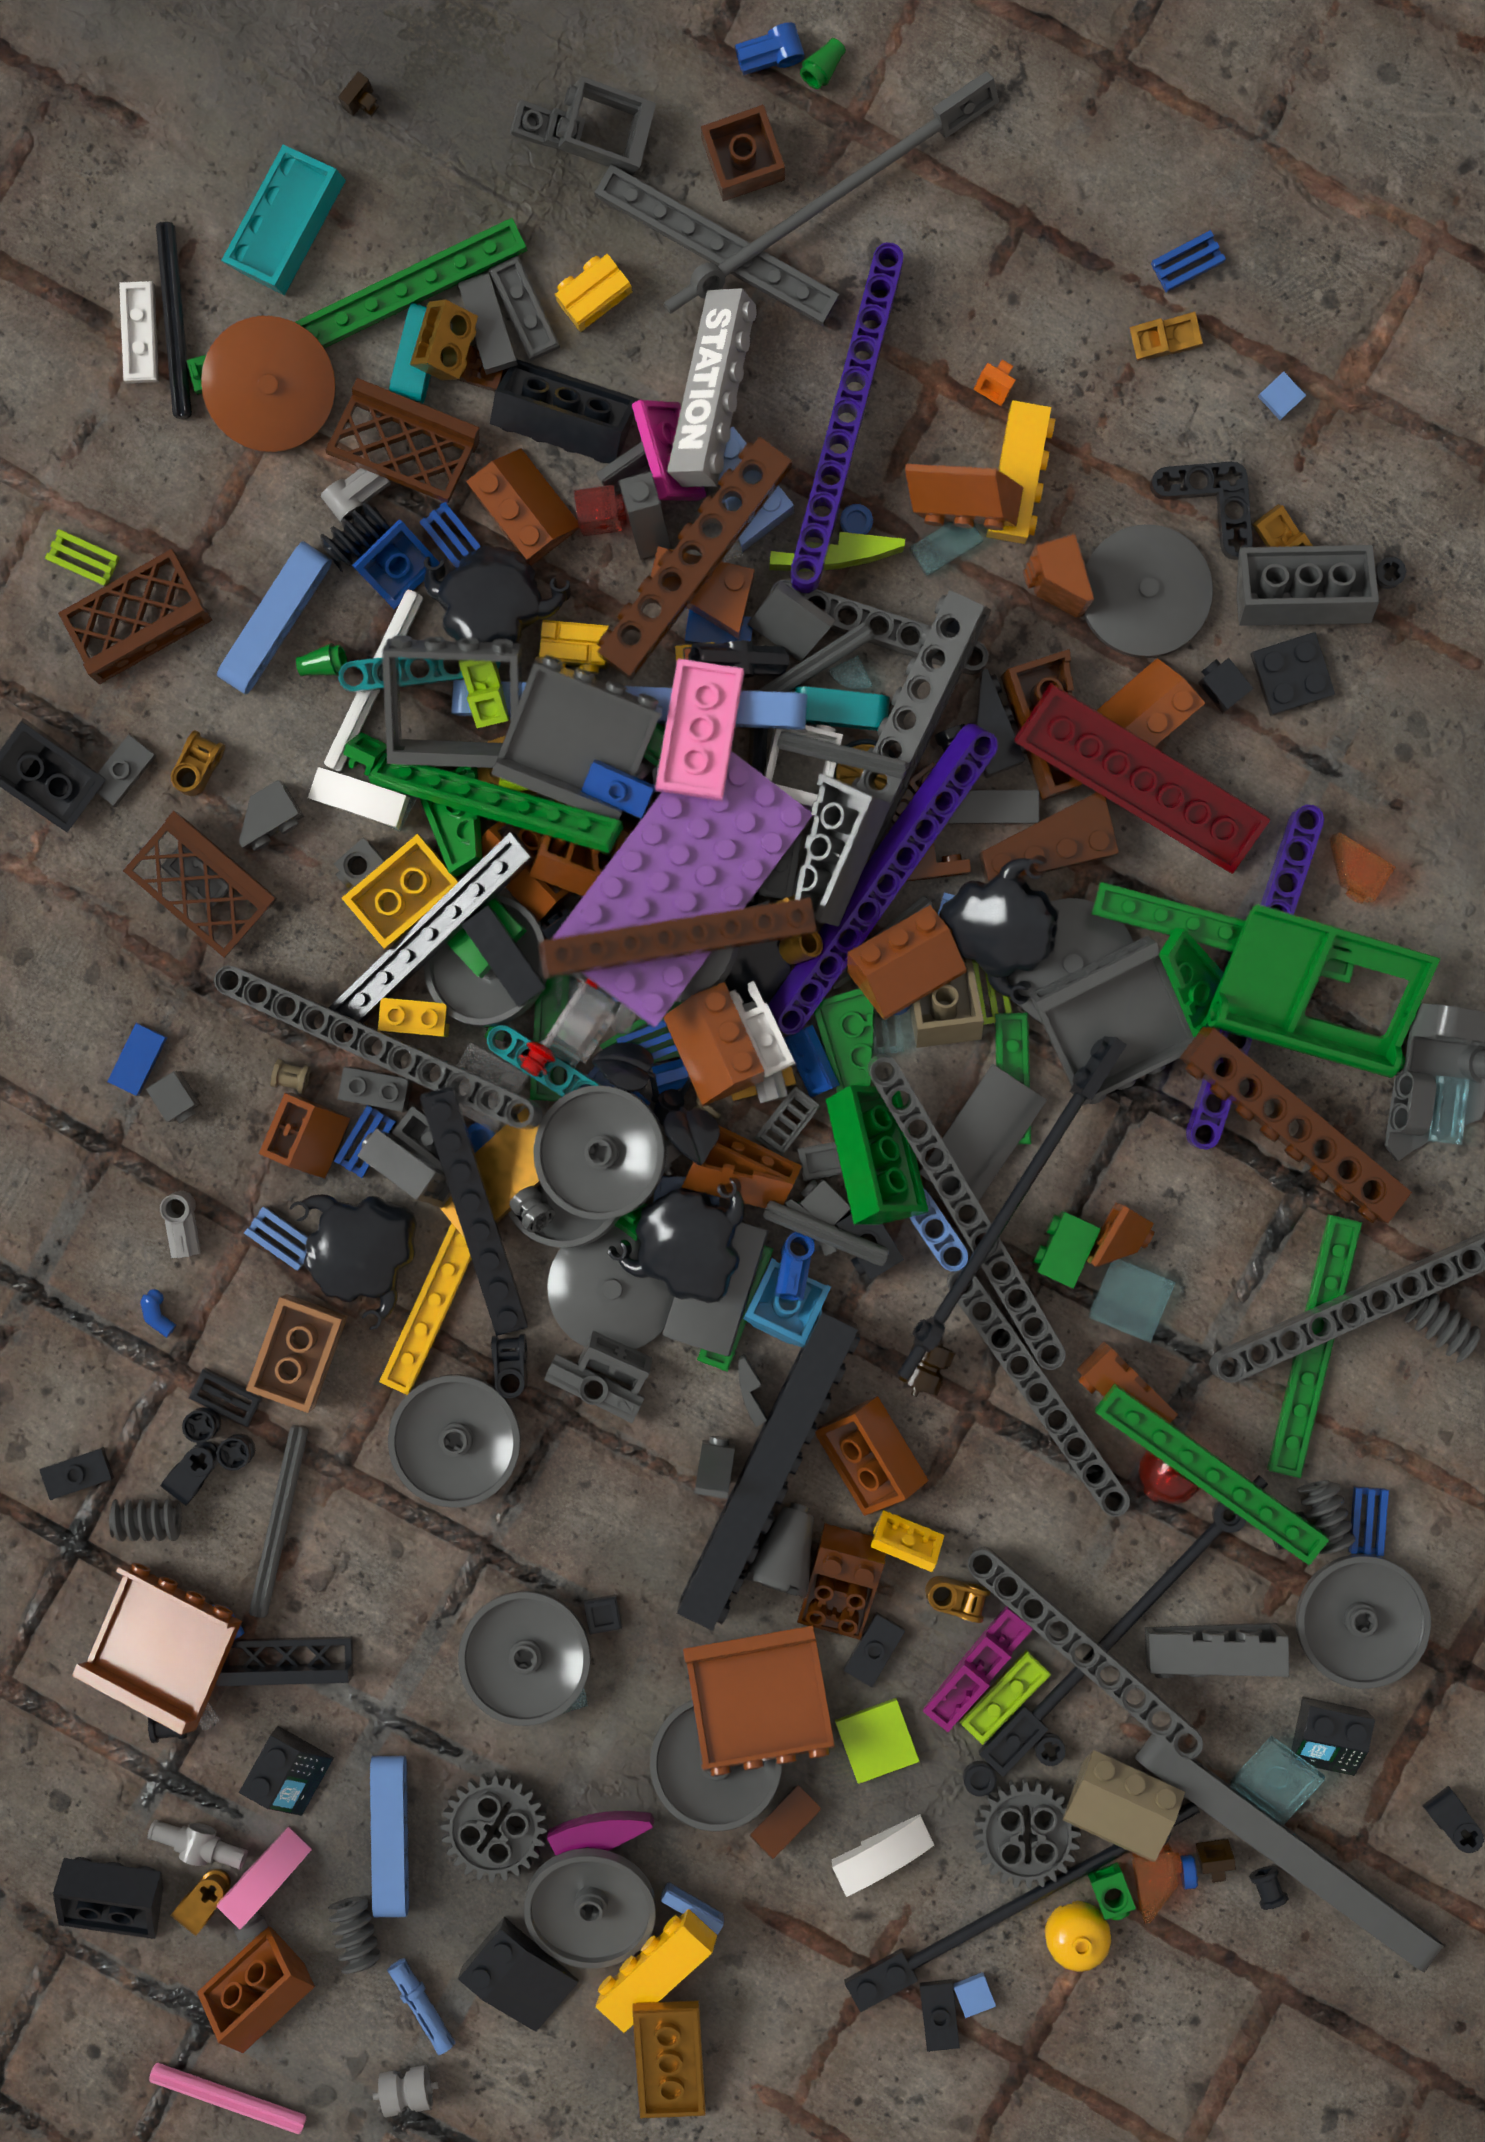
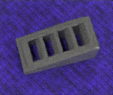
M794 1086L755 1138L771 1151L782 1156L821 1106ZM795 1098L808 1108L809 1111L803 1114L790 1102ZM785 1109L801 1120L798 1125L782 1114ZM777 1119L793 1130L790 1135L774 1124ZM769 1129L785 1140L781 1146L766 1135Z

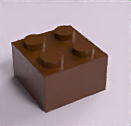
M764 104L701 126L702 142L723 202L785 180V165Z

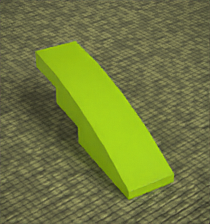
M840 532L838 545H829L823 570L841 569L871 563L904 551L905 539ZM805 541L806 545L811 548H818L823 544ZM771 551L769 569L791 571L794 553ZM803 568L800 569L798 572H807L812 570Z

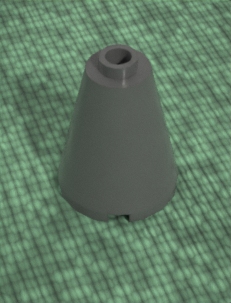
M791 1502L790 1508L783 1507L760 1545L753 1563L749 1564L745 1571L746 1580L751 1582L757 1581L765 1587L794 1596L798 1595L806 1599L809 1589L814 1516L808 1514L810 1508Z

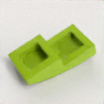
M459 660V666L469 693L467 700L476 727L481 728L508 721L509 715L496 662Z

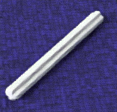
M412 590L405 592L374 658L383 657L382 650L387 639L398 635H407L423 602V597ZM383 665L377 669L378 678L384 681ZM380 690L357 692L324 760V764L335 771L343 769L348 758L343 755L346 743L360 733Z

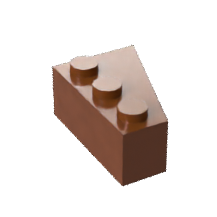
M658 546L651 572L652 578L661 568L658 562L668 548ZM685 553L683 556V560L690 565L697 564L702 558L701 556ZM721 561L687 608L739 639L752 591L755 569ZM668 577L664 581L663 587L665 590L673 592L680 588L682 582L677 577Z
M555 799L553 800L554 802L561 803V804H564V805H568V804L562 803V802H560V801H557V800H555ZM542 834L529 876L584 896L601 874L598 863L600 851Z
M719 1126L718 1141L707 1156L704 1164L699 1166L693 1162L681 1187L723 1198L718 1193V1185L723 1184L727 1192L732 1193L733 1185L729 1179L734 1177L741 1183L740 1193L744 1203L766 1209L769 1201L784 1205L802 1166Z
M1105 1342L1076 1369L1082 1375L1078 1381L1091 1394L1097 1390L1104 1397L1111 1387L1117 1384L1171 1423L1178 1416Z

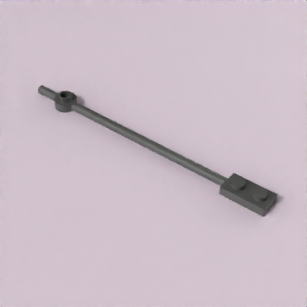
M986 71L948 98L942 100L932 108L934 119L718 266L712 262L698 266L691 276L690 285L663 302L667 311L670 314L698 295L701 298H706L707 290L722 289L727 275L934 134L940 132L946 139L999 103L994 78Z

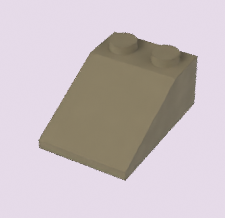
M962 958L967 969L965 974L911 1004L910 1013L916 1048L982 1040L984 1020L972 959Z

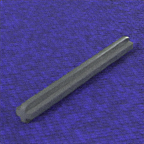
M293 1425L289 1430L249 1610L250 1615L254 1617L265 1618L269 1611L308 1436V1428L304 1426Z

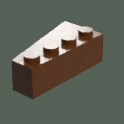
M1070 649L1008 668L1000 676L1019 731L1051 683L1072 695L1074 687L1073 677H1071ZM1027 750V757L1042 801L1073 791L1082 785L1080 781Z
M1096 792L982 851L979 854L985 883H988L998 875L1001 868L1007 862L1018 858L1032 859L1037 855H1042L1047 859V862L1045 864L1033 863V866L1037 871L1049 872L1117 855L1119 851L1106 797ZM1022 871L1019 874L1022 878L1028 877L1026 871Z

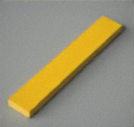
M452 1223L379 1381L406 1395L412 1391L472 1260L465 1238Z

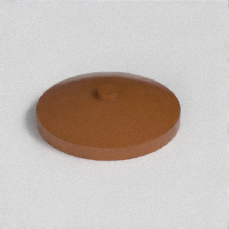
M255 316L236 322L216 338L204 360L201 384L208 412L217 426L228 437L245 447L265 452L284 451L297 447L308 441L321 429L331 412L335 397V376L331 361L321 343L308 330L293 321L276 316Z

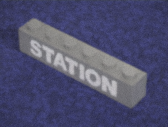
M743 288L707 290L667 470L682 487L717 486L719 475L724 468V452L726 443L730 439V424L733 412L737 407L738 387L743 379V364L746 352L750 347L752 323L755 321L757 314L756 304Z

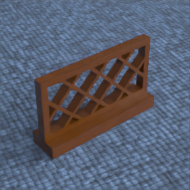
M357 378L352 387V396L326 447V454L449 503L471 454L475 453L480 443L479 427ZM359 407L368 411L372 420L355 426L352 419L355 408ZM391 421L400 424L402 433L385 438L380 425ZM376 427L381 440L364 446L359 432ZM420 434L430 436L433 445L416 451L411 437ZM351 435L355 436L359 448L348 452L337 448L340 439ZM406 439L411 453L394 458L389 445ZM451 446L464 450L460 459L449 463L446 462L441 451ZM384 447L390 460L380 464L371 462L367 453ZM437 452L442 465L425 471L420 457ZM415 459L420 473L409 477L401 474L397 465ZM455 468L453 474H451L450 470ZM445 472L449 483L445 491L431 486L428 478Z
M172 549L58 613L84 662V668L88 675L99 685L213 621ZM171 561L175 568L171 582L156 578L159 568ZM179 578L184 585L178 584ZM138 579L147 581L142 598L128 594L131 583ZM154 584L169 587L164 603L149 600ZM176 589L188 592L192 599L191 602L182 607L171 605ZM110 595L119 598L114 614L100 610L103 599ZM126 600L140 603L136 619L121 616ZM147 605L162 609L159 620L152 624L143 622ZM80 612L90 613L86 630L75 628L70 618ZM98 616L112 619L107 636L93 632ZM119 621L133 625L130 636L123 640L114 638ZM78 634L84 635L82 641ZM90 638L104 640L102 652L90 658L87 652Z
M173 811L165 820L166 822L126 866L123 872L222 957L226 958L278 898L182 815ZM167 832L178 840L179 854L160 855L159 841ZM183 845L193 853H184ZM155 846V855L147 856ZM184 857L200 858L203 861L204 876L185 877ZM179 858L181 877L162 878L160 859ZM156 859L157 879H143L133 870L142 860ZM208 866L218 875H209ZM223 878L229 884V897L211 899L209 879ZM204 879L206 899L187 900L186 881ZM181 881L182 901H168L163 896L162 882ZM149 883H157L158 891ZM234 889L243 897H234ZM248 900L258 910L249 920H236L234 901ZM230 901L231 921L212 922L211 902ZM206 903L208 922L194 923L189 919L188 904ZM183 904V913L174 905ZM245 923V925L237 933L236 924ZM232 924L233 938L223 948L214 940L213 925ZM199 926H208L209 935Z

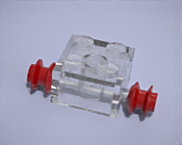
M589 978L586 982L577 979V990L548 1033L545 1041L541 1040L539 1043L528 1042L526 1044L530 1050L528 1055L518 1056L523 1062L521 1067L531 1075L536 1077L539 1073L547 1075L544 1066L546 1062L556 1061L554 1055L574 1068L579 1061L586 1064L599 1043L594 1037L597 1033L604 1036L617 1014L612 1011L616 1002L599 992V986Z

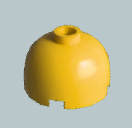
M1073 1901L1072 1904H1067L1063 1907L1061 1905L1056 1908L1047 1919L1044 1931L1047 1948L1054 1960L1065 1969L1076 1972L1090 1971L1099 1966L1107 1957L1111 1945L1110 1926L1104 1919L1102 1912L1094 1905L1082 1901Z

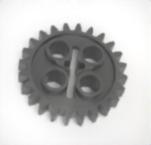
M495 1772L492 1781H488L485 1773H482L479 1784L474 1779L469 1778L467 1782L469 1790L459 1786L456 1790L459 1798L450 1796L448 1803L452 1808H445L442 1814L449 1819L443 1821L440 1829L449 1831L443 1835L442 1843H452L447 1849L446 1854L458 1855L454 1863L455 1866L463 1862L467 1864L464 1874H469L473 1869L477 1870V1880H480L484 1873H488L489 1880L493 1883L496 1874L500 1873L502 1879L507 1881L510 1870L517 1877L520 1876V1865L522 1864L530 1869L532 1861L529 1856L538 1859L541 1851L536 1846H544L546 1839L539 1835L547 1833L548 1825L539 1823L546 1819L547 1812L537 1811L542 1804V1799L532 1801L534 1788L524 1792L522 1790L524 1780H520L516 1785L511 1784V1774L506 1777L504 1782L500 1781L498 1772ZM485 1798L493 1799L497 1804V1809L493 1811L484 1809L481 1805V1800ZM509 1802L511 1807L502 1818L499 1829L497 1828L494 1831L485 1849L482 1852L478 1851V1847L486 1837L489 1827L494 1824L505 1803ZM519 1816L525 1821V1826L515 1828L509 1823V1818ZM473 1826L478 1829L480 1836L469 1838L465 1835L464 1828ZM502 1844L507 1848L508 1853L503 1856L496 1855L492 1851L491 1846Z
M1023 1778L1021 1788H1016L1012 1780L1009 1781L1010 1790L1007 1792L998 1786L999 1797L995 1798L988 1794L987 1800L990 1806H979V1811L984 1818H974L975 1825L982 1828L973 1831L974 1839L981 1841L975 1845L977 1853H984L980 1858L982 1865L992 1862L989 1867L990 1874L994 1875L1001 1871L1000 1880L1003 1884L1009 1877H1012L1014 1888L1018 1887L1021 1880H1025L1028 1889H1031L1033 1880H1037L1040 1886L1044 1887V1877L1049 1876L1051 1880L1056 1882L1057 1878L1054 1871L1058 1869L1063 1873H1067L1064 1861L1075 1862L1074 1855L1070 1850L1080 1849L1079 1843L1072 1839L1081 1836L1080 1829L1071 1827L1074 1825L1062 1820L1068 1803L1062 1805L1065 1799L1064 1794L1060 1792L1053 1797V1786L1049 1784L1043 1791L1041 1790L1040 1780H1036L1033 1788L1028 1786L1026 1778ZM1024 1805L1029 1806L1028 1823L1031 1829V1833H1029L1030 1862H1025V1843L1022 1836L1025 1833ZM1044 1810L1051 1813L1050 1819L1044 1823L1034 1820L1036 1814ZM1011 1811L1018 1814V1818L1014 1823L1006 1824L1001 1821L1002 1816L1006 1812ZM1045 1843L1052 1846V1850L1047 1855L1042 1856L1035 1853L1037 1847ZM1012 1844L1019 1847L1018 1853L1014 1856L1009 1857L1002 1853L1008 1845Z

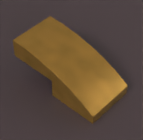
M1196 312L1164 321L1160 318L1129 327L1137 361L1180 353L1204 346Z
M1276 505L1252 524L1267 547L1313 546L1306 534L1299 532L1283 505Z

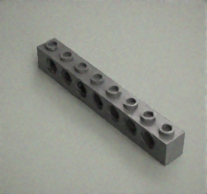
M949 590L946 596L943 595L939 599L935 608V613L937 614L932 627L928 626L925 629L920 641L923 646L918 657L914 656L909 662L906 670V675L909 676L903 688L899 687L893 696L892 705L894 707L889 718L885 717L878 728L877 735L880 737L875 747H871L868 750L871 753L890 757L889 749L891 745L899 742L902 752L897 759L908 763L905 777L901 779L886 775V786L878 790L875 786V778L879 773L864 770L861 777H857L851 785L891 803L871 851H876L881 844L992 611L986 606L952 590ZM953 621H958L960 624L959 633L955 637L949 638L946 633L947 626ZM943 651L945 662L940 668L935 669L932 665V658L937 652ZM923 682H928L931 687L930 694L926 698L920 699L917 693L918 687ZM913 712L916 716V723L911 729L906 730L903 725V719L906 714Z

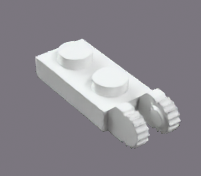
M752 981L747 985L751 997L756 1002V1008L746 1012L739 993L736 990L729 993L765 1071L764 1077L767 1078L796 1063L768 1004L764 1003L755 982Z

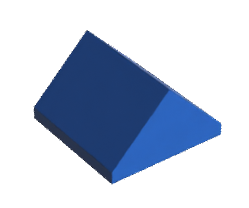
M399 519L352 566L395 609L400 604L407 590L413 591L424 581L426 573L424 559L430 557L432 567L438 566L440 562Z

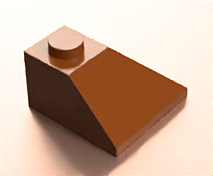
M1115 1202L1101 1227L1087 1262L1098 1267L1137 1253L1141 1247L1145 1249L1154 1236L1155 1232L1151 1230L1154 1223L1128 1207Z

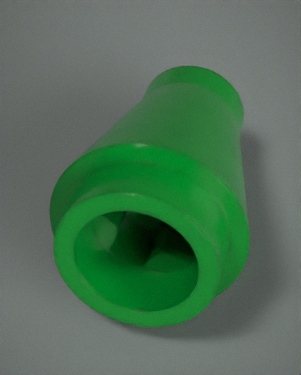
M831 38L827 44L805 59L800 70L802 79L814 89H820L822 86L828 85L841 57L846 53L844 45L839 40Z
M333 643L296 658V667L300 676L339 675L341 667L347 663L346 653L342 645H334Z

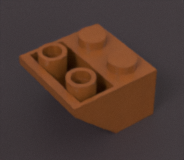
M292 1092L284 1093L258 1154L290 1168L326 1179L352 1118Z

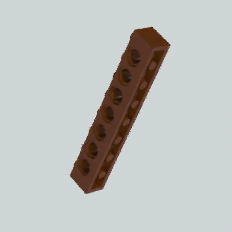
M760 436L754 444L749 441L738 456L741 461L734 471L729 468L721 477L718 483L721 488L714 497L708 495L698 509L701 515L694 524L688 522L678 535V539L681 541L673 551L669 548L660 558L658 565L661 568L652 578L648 575L637 590L640 593L639 597L633 604L628 602L623 607L617 617L620 622L613 631L607 629L597 643L600 647L597 651L599 657L631 681L791 470L792 460ZM750 470H756L761 473L762 479L756 484H749L743 478L745 473ZM729 497H737L741 500L742 505L738 510L729 511L723 506L724 501ZM708 524H718L722 528L720 535L715 538L707 537L703 530ZM689 550H696L700 552L702 558L697 564L690 565L683 560L684 554ZM668 577H677L681 580L682 584L678 590L670 592L664 589V581ZM650 603L658 604L661 607L659 616L656 618L645 617L643 609L646 605ZM629 630H636L641 634L640 641L635 645H627L623 642V636Z
M811 898L542 940L538 946L544 979L804 937L816 932Z
M1203 1027L1180 1056V1059L1187 1064L1185 1070L1197 1080L1201 1081L1204 1078L1212 1085L1210 1091L1223 1101L1231 1100L1237 1105L1235 1111L1249 1122L1254 1119L1262 1126L1259 1131L1273 1142L1279 1140L1286 1146L1284 1152L1299 1163L1303 1160L1311 1166L1309 1172L1323 1183L1329 1181L1336 1188L1333 1192L1345 1202L1350 1203L1352 1200L1360 1207L1357 1212L1371 1223L1377 1220L1388 1224L1412 1192L1215 1028ZM1219 1058H1222L1225 1068L1220 1075H1217L1214 1065ZM1247 1079L1249 1090L1242 1096L1239 1091V1085L1242 1080ZM1271 1099L1274 1103V1110L1267 1116L1264 1106ZM1297 1120L1299 1125L1298 1132L1291 1136L1289 1126L1292 1121ZM1321 1140L1323 1151L1316 1157L1314 1146ZM1346 1161L1348 1166L1347 1172L1340 1176L1338 1172L1339 1165ZM1370 1181L1372 1185V1190L1370 1194L1365 1197L1363 1194V1187L1365 1183Z

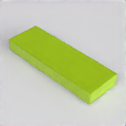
M1026 1649L961 1717L959 1723L983 1745L1050 1677V1671Z

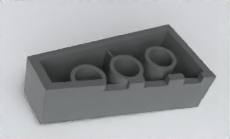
M1276 1623L1145 1627L1146 1667L1150 1674H1155V1677L1172 1678L1175 1677V1674H1187L1191 1677H1205L1208 1675L1290 1677L1288 1636Z

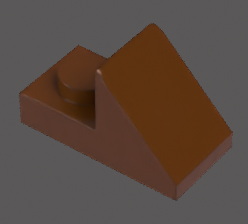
M933 842L906 882L970 874V859L962 860L961 854L942 856V862L937 863Z

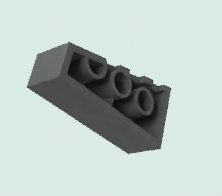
M819 773L817 785L820 786L817 802L814 801L811 815H814L811 835H807L806 839L807 857L805 865L801 866L795 900L811 898L814 919L839 927L891 803L840 780Z

